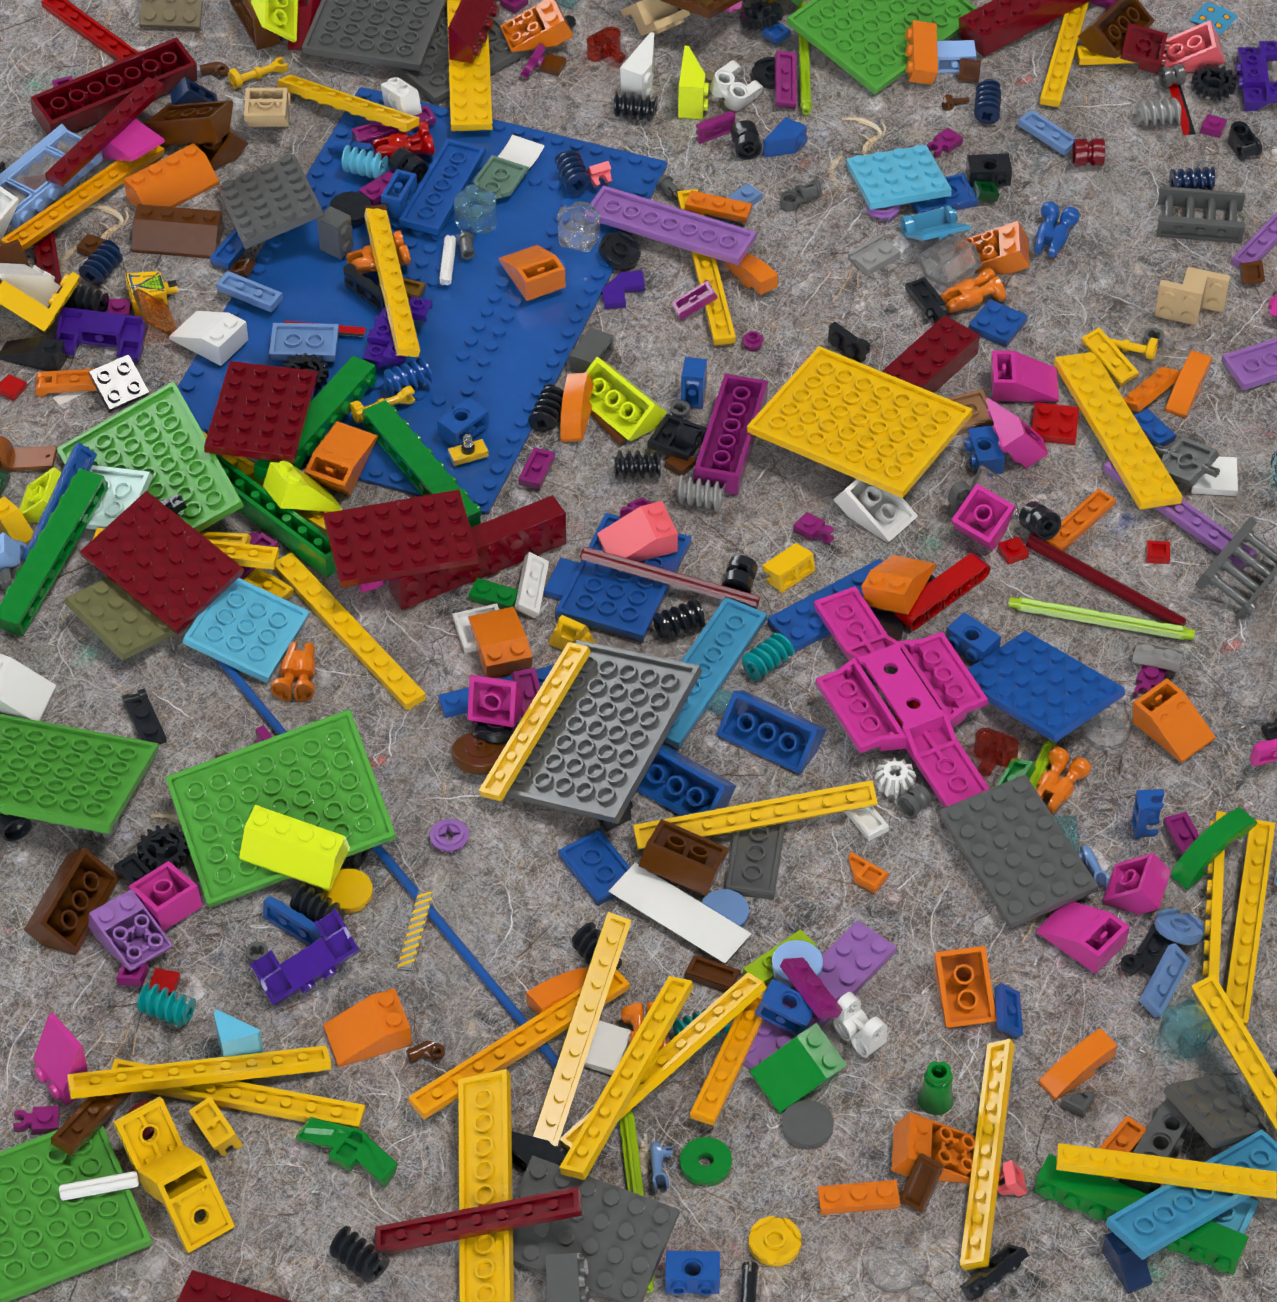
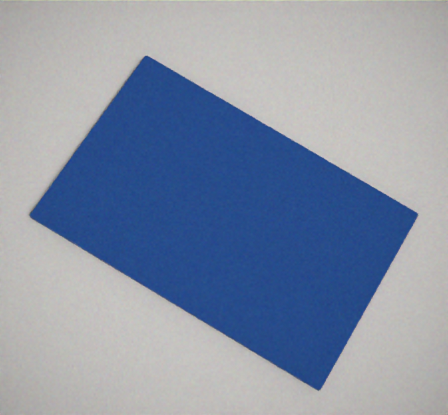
M361 87L355 94L357 97L384 106L382 92ZM420 101L421 107L428 105L436 117V124L428 126L429 133L433 139L435 154H415L428 163V168L431 166L446 138L486 148V155L439 236L399 226V219L388 217L392 235L395 231H401L404 245H407L411 258L410 265L400 266L403 278L426 283V290L421 299L431 300L433 305L432 309L428 311L426 322L413 320L420 353L418 357L407 356L405 363L408 365L409 361L414 360L416 362L417 358L422 357L428 363L434 381L431 383L426 378L425 386L418 381L417 389L410 384L415 391L412 394L415 402L412 404L399 403L394 405V407L397 409L401 419L408 422L413 433H417L420 436L425 447H429L432 450L436 460L443 463L448 474L455 477L459 487L467 491L471 501L479 505L482 514H489L533 429L529 425L528 418L540 396L541 390L544 385H555L568 361L570 351L575 348L602 295V288L607 285L615 268L603 261L599 254L598 247L602 237L608 232L616 233L617 231L624 232L631 237L633 235L631 232L585 219L584 212L603 185L651 200L658 186V179L664 175L667 169V162L492 119L493 130L451 131L450 108ZM345 111L306 174V178L323 212L329 207L331 200L336 195L349 191L359 192V189L375 180L374 177L368 178L366 175L360 176L359 174L351 173V171H343L341 164L343 152H333L330 150L332 138L342 140L354 139L351 129L376 121H369L363 116L351 115L348 111ZM418 129L407 132V136L416 134ZM512 135L544 145L539 157L529 168V171L511 196L486 202L481 201L473 180L491 155L498 157ZM576 150L580 153L586 170L590 166L609 161L612 181L610 184H606L603 178H599L600 186L594 188L590 181L581 194L571 195L565 189L555 163V157L561 152ZM388 160V166H387L386 172H388V171L390 170V169H389V160ZM317 219L266 240L254 260L256 265L247 279L282 292L283 300L272 312L232 297L223 312L231 313L246 321L248 341L222 366L197 354L177 386L204 433L208 434L230 361L282 367L283 363H288V361L269 359L273 323L294 321L366 328L364 337L338 336L336 362L323 361V363L327 362L329 369L327 383L352 356L360 359L363 358L369 345L367 342L368 332L373 330L375 318L377 315H380L381 311L345 286L344 278L346 276L344 275L343 268L348 264L346 255L339 259L320 250ZM366 221L359 225L351 223L354 245L350 252L371 245ZM462 232H469L474 237L473 248L475 256L472 259L467 260L461 257V248L457 238ZM447 235H454L456 237V248L451 284L448 286L441 285L439 277L444 238ZM539 245L555 254L564 266L565 288L526 301L499 262V258ZM377 271L362 274L379 286L380 281ZM396 365L383 366L376 370L377 381L375 385L370 387L362 400L359 401L364 407L376 403L378 399L390 398L384 383V371L387 369L392 371ZM315 388L312 400L321 390ZM470 397L488 410L489 427L468 442L483 439L489 451V457L453 466L448 455V448L453 446L438 436L437 420ZM351 412L346 414L340 421L343 424L368 432L363 426V422L358 424L355 422ZM376 441L358 481L418 497L422 496ZM311 456L303 462V466L307 467Z

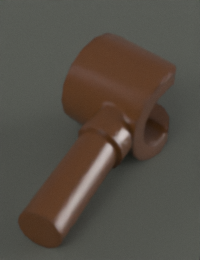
M946 94L943 97L942 108L945 111H950L954 108V104L969 103V97L953 98L951 95Z

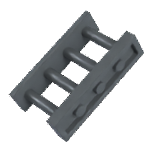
M1160 186L1158 205H1165V216L1159 215L1157 237L1242 243L1245 222L1237 221V211H1242L1245 193ZM1173 206L1186 207V217L1173 216ZM1195 208H1207V219L1194 218ZM1216 209L1229 210L1228 221L1216 220Z
M1249 517L1195 583L1201 590L1207 584L1211 586L1214 584L1242 607L1235 616L1238 619L1244 612L1248 615L1257 605L1254 600L1277 573V565L1271 572L1242 549L1243 546L1240 543L1242 541L1245 543L1249 542L1277 564V552L1254 535L1255 532L1252 529L1257 522ZM1231 555L1239 557L1265 578L1263 583L1258 585L1234 566L1229 557ZM1219 569L1222 571L1226 570L1254 594L1249 600L1222 580L1217 571Z

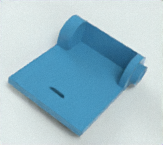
M950 205L900 218V227L904 237L921 241L939 237V241L949 239V234L971 229L968 224L956 223L958 219L957 212Z

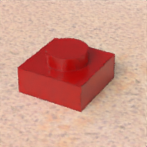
M1019 536L998 543V550L1008 565L1029 558V551Z

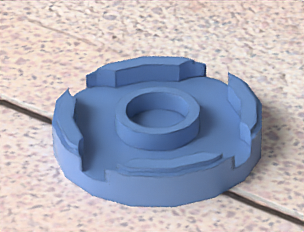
M719 889L710 892L701 902L742 928L749 919V905L746 899L738 892L729 889Z
M1174 908L1159 911L1154 924L1162 936L1184 945H1195L1201 942L1205 927L1197 917L1187 912L1185 915L1180 914V910Z

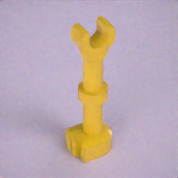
M278 57L270 65L261 68L257 66L252 71L239 74L235 68L230 69L228 73L229 83L234 89L241 88L245 81L254 78L258 80L263 75L272 72H287L288 63L283 64V57Z
M1110 338L1118 349H1122V352L1145 354L1146 359H1155L1158 347V339L1150 338L1147 345L1132 343L1128 339L1122 341Z
M407 386L397 395L387 399H378L376 403L365 407L361 402L354 401L350 403L353 419L357 424L363 422L362 410L383 400H386L390 406L399 403L412 404L415 402L412 396L415 391L411 386Z

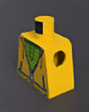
M159 271L125 274L127 291L135 316H142L166 308L168 306L167 295L178 293L176 280L163 282Z

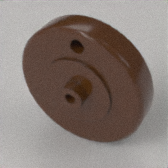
M472 733L465 734L459 737L452 745V762L458 769L470 774H489L507 742L492 743L480 740Z

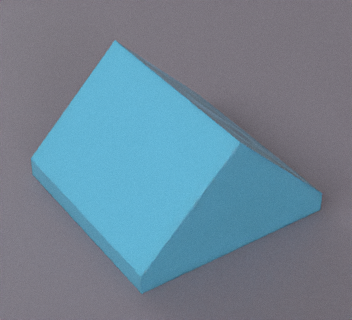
M217 1009L215 1010L214 1019L222 1057L263 1052L260 1029Z

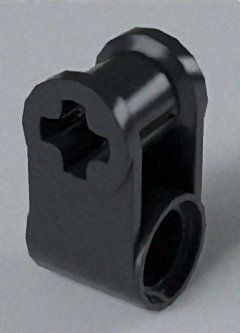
M1242 121L1232 123L1227 143L1233 149L1237 158L1242 161L1248 156L1261 155L1262 144L1249 126Z

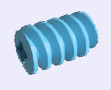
M346 145L342 154L341 164L345 172L351 171L353 174L366 175L368 178L374 177L376 179L386 173L388 157L385 156L382 159L381 153H377L374 158L373 151H369L366 156V150L361 149L359 153L357 147H354L351 152V146Z

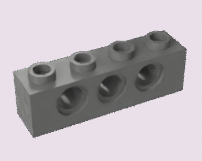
M1166 1097L1133 1153L1172 1158L1175 1153L1180 1154L1186 1141L1184 1140L1185 1135H1191L1194 1127L1171 1100ZM1119 1179V1183L1146 1194L1159 1189L1161 1185L1159 1183Z

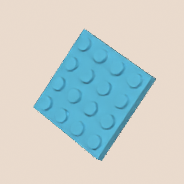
M916 145L904 149L897 148L887 152H875L874 154L846 158V166L870 210L951 196V187L926 145Z
M238 578L197 616L184 636L183 644L260 681L268 683L285 656L290 642L295 640L307 621L310 611Z

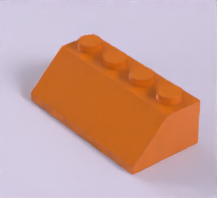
M194 143L124 179L126 198L135 207L138 204L177 207L220 184L206 154Z

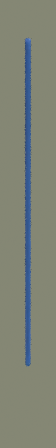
M215 659L277 735L286 733L285 728L233 667ZM382 845L373 847V851L416 901L419 889ZM430 904L427 916L519 1026L528 1021ZM544 1043L538 1049L555 1068L559 1057L547 1043Z

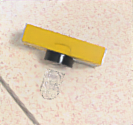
M465 434L463 436V444L448 448V455L453 466L489 457V451L483 439L472 442V436Z

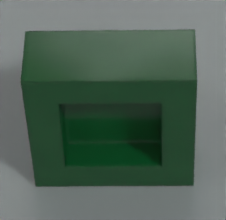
M975 180L973 190L977 200L984 202L998 201L1000 194L995 182Z

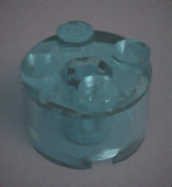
M468 185L465 190L459 192L454 198V220L458 230L476 235V232L483 231V234L494 229L497 223L496 195L486 189L478 188L476 185Z
M1194 997L1186 998L1175 1007H1167L1161 1014L1163 1020L1159 1027L1160 1036L1180 1057L1183 1056L1185 1059L1196 1057L1208 1048L1206 1043L1209 1039L1215 1040L1218 1035L1201 1004Z

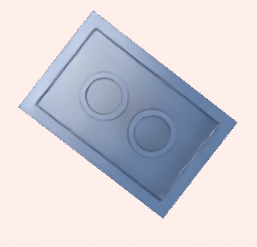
M273 323L269 359L288 361V358L295 359V354L303 357V354L307 353L308 357L316 354V359L322 357L323 361L336 362L339 324Z

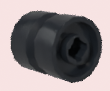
M743 120L733 125L731 137L737 156L743 160H751L760 155L762 144L755 123Z
M405 147L397 149L389 160V169L394 173L396 169L417 174V184L422 181L429 169L428 163L425 160L416 156Z
M1029 502L1020 511L1019 522L1022 527L1040 539L1048 540L1055 537L1061 528L1060 516L1040 502Z
M744 555L731 557L722 585L751 593L758 565L752 558Z
M0 813V834L6 841H17L30 832L32 827L30 819Z

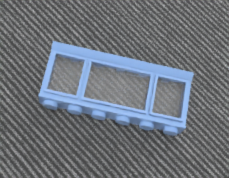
M63 124L59 125L0 174V187L20 200L9 225L17 229L42 212L103 160L102 151L63 187L46 180L45 173L83 138L68 131Z

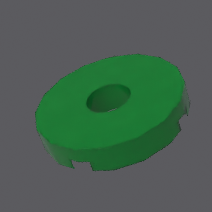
M696 1138L688 1142L681 1151V1172L694 1185L702 1186V1184H708V1186H715L723 1182L730 1174L732 1166L731 1151L726 1144L716 1138ZM703 1158H709L713 1163L709 1166H703L699 1161Z

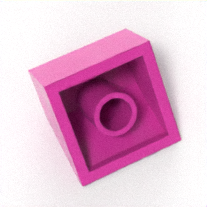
M976 483L951 521L955 530L993 552L1006 533L1015 510V505Z
M470 675L468 720L514 727L522 716L523 694L518 682Z
M1154 853L1116 863L1102 902L1105 905L1137 914L1155 911L1161 905L1171 870Z
M169 861L128 886V889L134 891L163 932L202 907L198 886Z

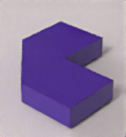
M642 270L620 272L602 288L604 309L626 308L624 292L645 291Z

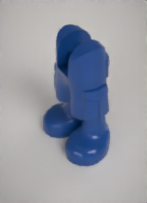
M1048 201L1041 207V215L1045 222L1040 224L1036 232L1034 252L1041 255L1044 246H1050L1048 257L1054 258L1058 255L1060 248L1066 243L1069 236L1068 229L1078 223L1080 213L1071 206L1064 208L1059 225L1054 227L1059 219L1060 210L1056 203Z

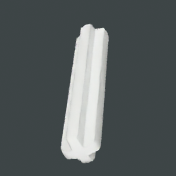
M447 235L444 238L439 277L441 285L448 286L451 284L456 248V237L454 235Z
M133 1171L62 1184L59 1186L61 1200H69L137 1187L139 1185L137 1172Z

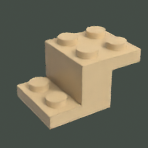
M641 0L621 9L623 17L631 15L641 36L650 32L654 33V35L684 23V18L690 15L689 11L683 9L679 11L678 7L660 0Z
M246 88L243 116L244 122H247V127H289L291 93H288V88Z
M1188 267L1183 284L1161 280L1154 317L1197 326L1202 308L1224 312L1231 276Z

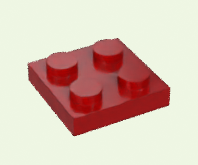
M1035 402L1032 429L1043 438L1044 442L1075 445L1079 407Z

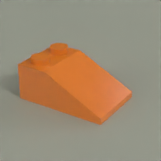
M892 555L870 570L861 586L864 600L869 607L908 615L933 573L936 564Z
M514 607L468 616L485 677L495 678L509 675L515 671L532 668V653L527 636Z
M978 946L935 952L932 958L945 1027L953 1028L997 1022L986 947Z
M395 988L370 995L323 1024L338 1068L412 1045L411 1028Z

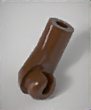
M219 61L199 65L201 75L212 73L219 77H225L229 73L228 66Z
M427 1040L406 1050V1054L411 1062L421 1057L440 1060L445 1055V1048L439 1043Z

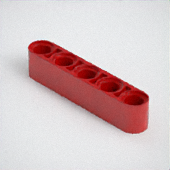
M970 553L925 585L908 615L895 612L894 615L914 631L984 581L989 575L991 567L975 554Z

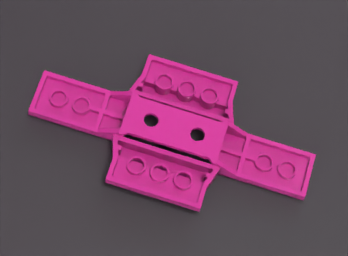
M856 586L814 601V609L849 661L837 671L816 678L815 684L858 752L863 753L876 747L880 751L906 749L944 808L989 790L990 788L958 742L953 728L965 720L966 713L986 706L988 698L944 633L941 631L916 640L897 641L891 638ZM891 666L896 668L897 672L895 674H888L884 671V668ZM864 671H867L877 684L878 689L901 721L902 729ZM911 700L919 702L920 707L911 709L907 706V702Z

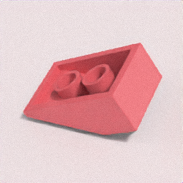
M1211 20L1169 37L1166 40L1170 44L1167 54H1164L1163 57H1166L1165 66L1170 68L1176 64H1182L1185 72H1194L1199 70L1200 66L1207 68V64L1214 67L1215 64L1219 66L1225 63L1220 37Z
M663 501L640 506L597 533L604 552L638 562L678 552V532Z

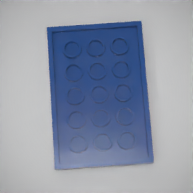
M605 513L588 547L604 552L597 533L621 519L619 518L620 516ZM678 533V552L640 562L677 572L691 545L692 537ZM581 560L556 608V617L564 615L587 626L644 641L652 625L653 614L658 612L671 585Z
M1026 630L992 652L989 656H986L983 661L980 660L968 668L990 704L1055 743L1125 696V688Z

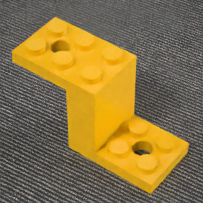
M73 271L70 275L66 273L60 282L62 289L59 293L54 292L48 302L51 305L50 308H47L3 280L0 284V307L3 306L47 334L61 312L62 307H64L80 282L81 277Z
M157 1097L113 1121L144 1191L164 1204L186 1252L190 1253L235 1227L204 1157L183 1144L163 1098ZM149 1126L153 1127L154 1135L152 1138L144 1140L142 1137L144 1129ZM204 1209L206 1212L204 1220L195 1222L194 1214L196 1211Z

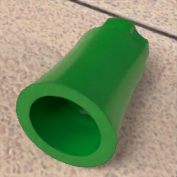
M933 1061L928 1065L924 1073L922 1088L918 1094L919 1106L923 1111L932 1115L945 1114L954 1104L952 1092L953 1075L951 1067L946 1062Z

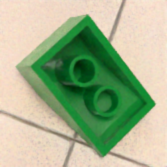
M815 1023L752 1068L749 1073L778 1114H780L793 1103L798 1102L838 1075L847 1064L819 1025Z

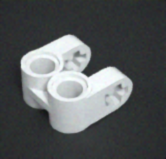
M735 60L730 61L716 71L710 84V92L716 97L725 98L724 103L728 109L739 111L755 100L761 94L764 87L756 80L747 86L740 82H734L735 77L742 68Z
M852 992L844 994L837 1002L843 1010L839 1017L834 1018V1028L841 1038L846 1041L851 1040L856 1052L866 1058L886 1044L887 1025L877 1016L868 1020V1017L861 1009V1001Z

